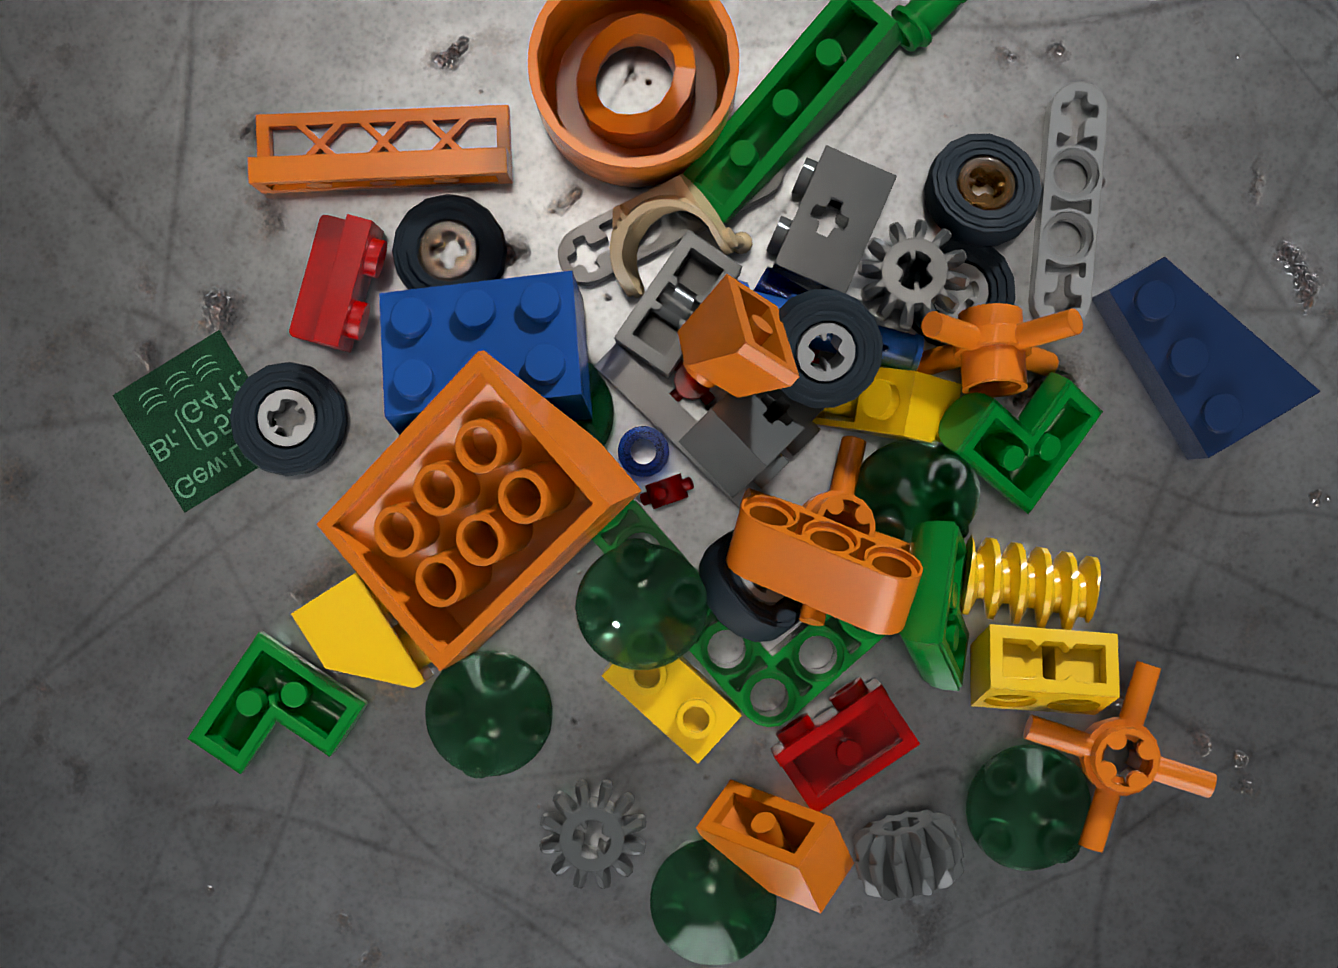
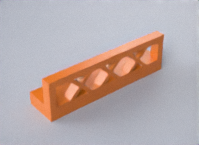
M509 105L259 114L256 115L257 157H247L248 183L261 193L513 184ZM472 122H496L497 147L462 149L454 141ZM456 123L447 133L443 132L436 125ZM424 124L441 139L432 150L398 151L392 145L394 140L408 125ZM372 126L392 127L382 136ZM346 127H362L378 141L369 152L336 154L329 148L330 144ZM329 128L320 139L310 130ZM299 129L315 143L305 155L274 156L273 130Z

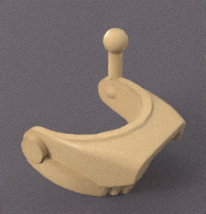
M681 174L613 208V231L609 246L610 261L615 277L626 295L639 298L645 293L637 268L639 243L649 226L663 215L685 211L698 216L709 227L718 246L725 255L733 252L737 254L747 253L752 247V239L746 232L734 234L730 227L726 228L702 192L687 177Z

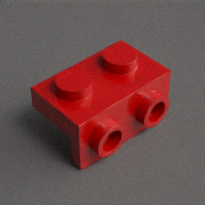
M350 214L346 215V219L330 215H322L320 217L289 329L292 337L349 353L352 351L354 340L360 341L362 339L370 314V303H366L365 300L371 278L377 279L379 277L387 252V241L382 240L384 231L372 220Z
M861 677L850 681L829 697L833 704L831 708L813 720L808 713H804L787 723L775 734L780 742L770 748L772 754L808 807L812 810L822 811L920 745V742L889 698V694L876 678L867 684L864 683Z

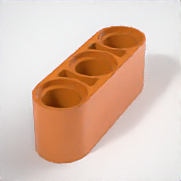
M753 495L743 499L726 558L728 567L735 574L748 581L863 630L881 635L897 634L904 629L923 572L921 562L913 554L768 495Z

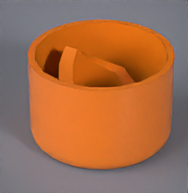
M547 0L537 17L530 37L528 49L529 82L546 132L559 152L570 163L587 175L613 185L625 187L654 186L665 183L684 173L695 160L711 147L720 135L726 122L731 118L739 75L738 41L731 19L720 0ZM640 46L654 50L667 61L674 74L671 87L663 100L649 111L637 114H616L604 107L597 95L596 81L600 67L608 57L628 47Z

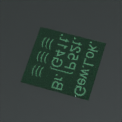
M220 330L112 395L184 513L259 468L244 457L233 439L230 413L235 394L246 381L248 375ZM272 418L273 427H274L275 425H278V424L276 423L275 419Z

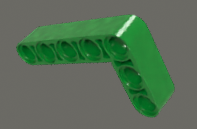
M635 498L592 539L735 704L757 725L775 727L789 721L886 636L863 630L827 614L824 626H813L802 622L770 651L761 642H753L743 638L744 648L740 657L732 663H720L711 658L707 647L709 640L715 633L729 629L720 623L708 607L703 593L701 606L695 613L688 616H680L669 610L665 596L673 584L681 581L691 582L699 587L702 592L699 585V571ZM643 532L650 534L656 538L660 545V558L649 568L639 569L633 567L624 556L625 542L635 533ZM812 636L826 637L832 644L833 653L831 660L820 669L806 668L799 660L801 645ZM768 678L778 680L784 684L786 693L781 705L769 711L756 708L750 700L751 691L755 684Z

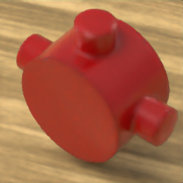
M681 360L675 368V389L669 394L677 402L682 398L691 401L701 399L705 405H708L714 400L715 396L709 391V387L697 382L687 372L683 360Z
M681 473L645 485L647 492L640 494V500L644 506L651 504L652 508L656 509L689 497L687 491L693 489L694 484L690 477L682 479Z

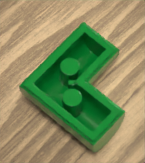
M1050 372L1017 418L996 399L983 393L974 392L966 394L952 403L940 421L938 433L940 441L1019 510L1029 515L1103 411L1068 378Z
M926 521L918 523L912 529L909 553L913 554L921 562L923 572L904 629L899 633L925 682L932 687L942 690L959 691L960 687L963 686L969 641V631L960 612L968 550L956 522Z
M260 631L187 739L240 775L245 772L277 722L330 757L337 751L354 728L369 702L264 631Z

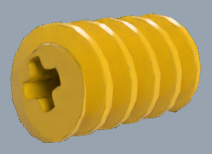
M972 534L968 538L966 543L968 552L960 603L961 614L969 615L976 600L983 599L987 619L994 620L1002 603L1009 604L1011 623L1014 624L1020 623L1027 608L1034 609L1037 628H1045L1053 612L1059 613L1061 630H1072L1078 617L1084 618L1085 623H1089L1093 618L1097 607L1101 580V568L1098 557L1085 556L1077 566V560L1073 553L1061 551L1052 562L1048 548L1036 546L1030 552L1028 558H1026L1023 544L1011 542L1001 555L997 539L986 537L976 551Z

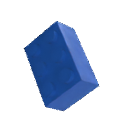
M573 271L379 293L385 418L399 435L478 351L483 350L573 421L593 419L584 302Z

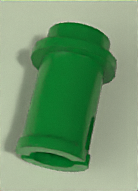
M911 0L905 7L897 5L891 11V15L898 22L903 37L900 45L911 52L915 51L918 46L927 47L932 42L931 33L961 3L963 4L967 0Z

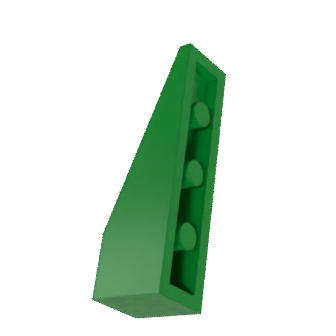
M830 0L726 122V125L711 147L683 173L702 192L725 225L851 100L903 41L898 22L872 0Z

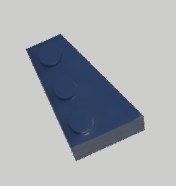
M1166 257L1142 267L1092 297L1094 304L1187 460L1212 457L1321 392Z

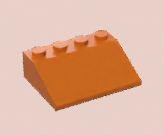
M483 350L478 351L316 525L437 669L442 671L476 652L642 490L595 437Z

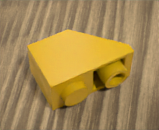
M879 367L872 384L856 399L834 408H824L815 417L813 422L819 426L946 447L939 438L940 421L945 411L954 401L960 398L962 384L918 371Z
M357 572L291 613L325 669L410 688H416L434 676L428 666L431 660Z

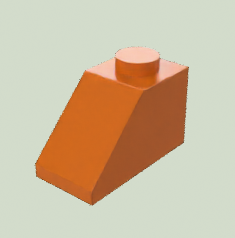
M728 274L724 276L678 330L684 367L697 382L706 387L713 388L717 385L739 398L791 387L800 377L784 325L779 318L778 306Z
M731 779L696 826L700 836L768 892L818 913H822L854 865V861L833 817Z

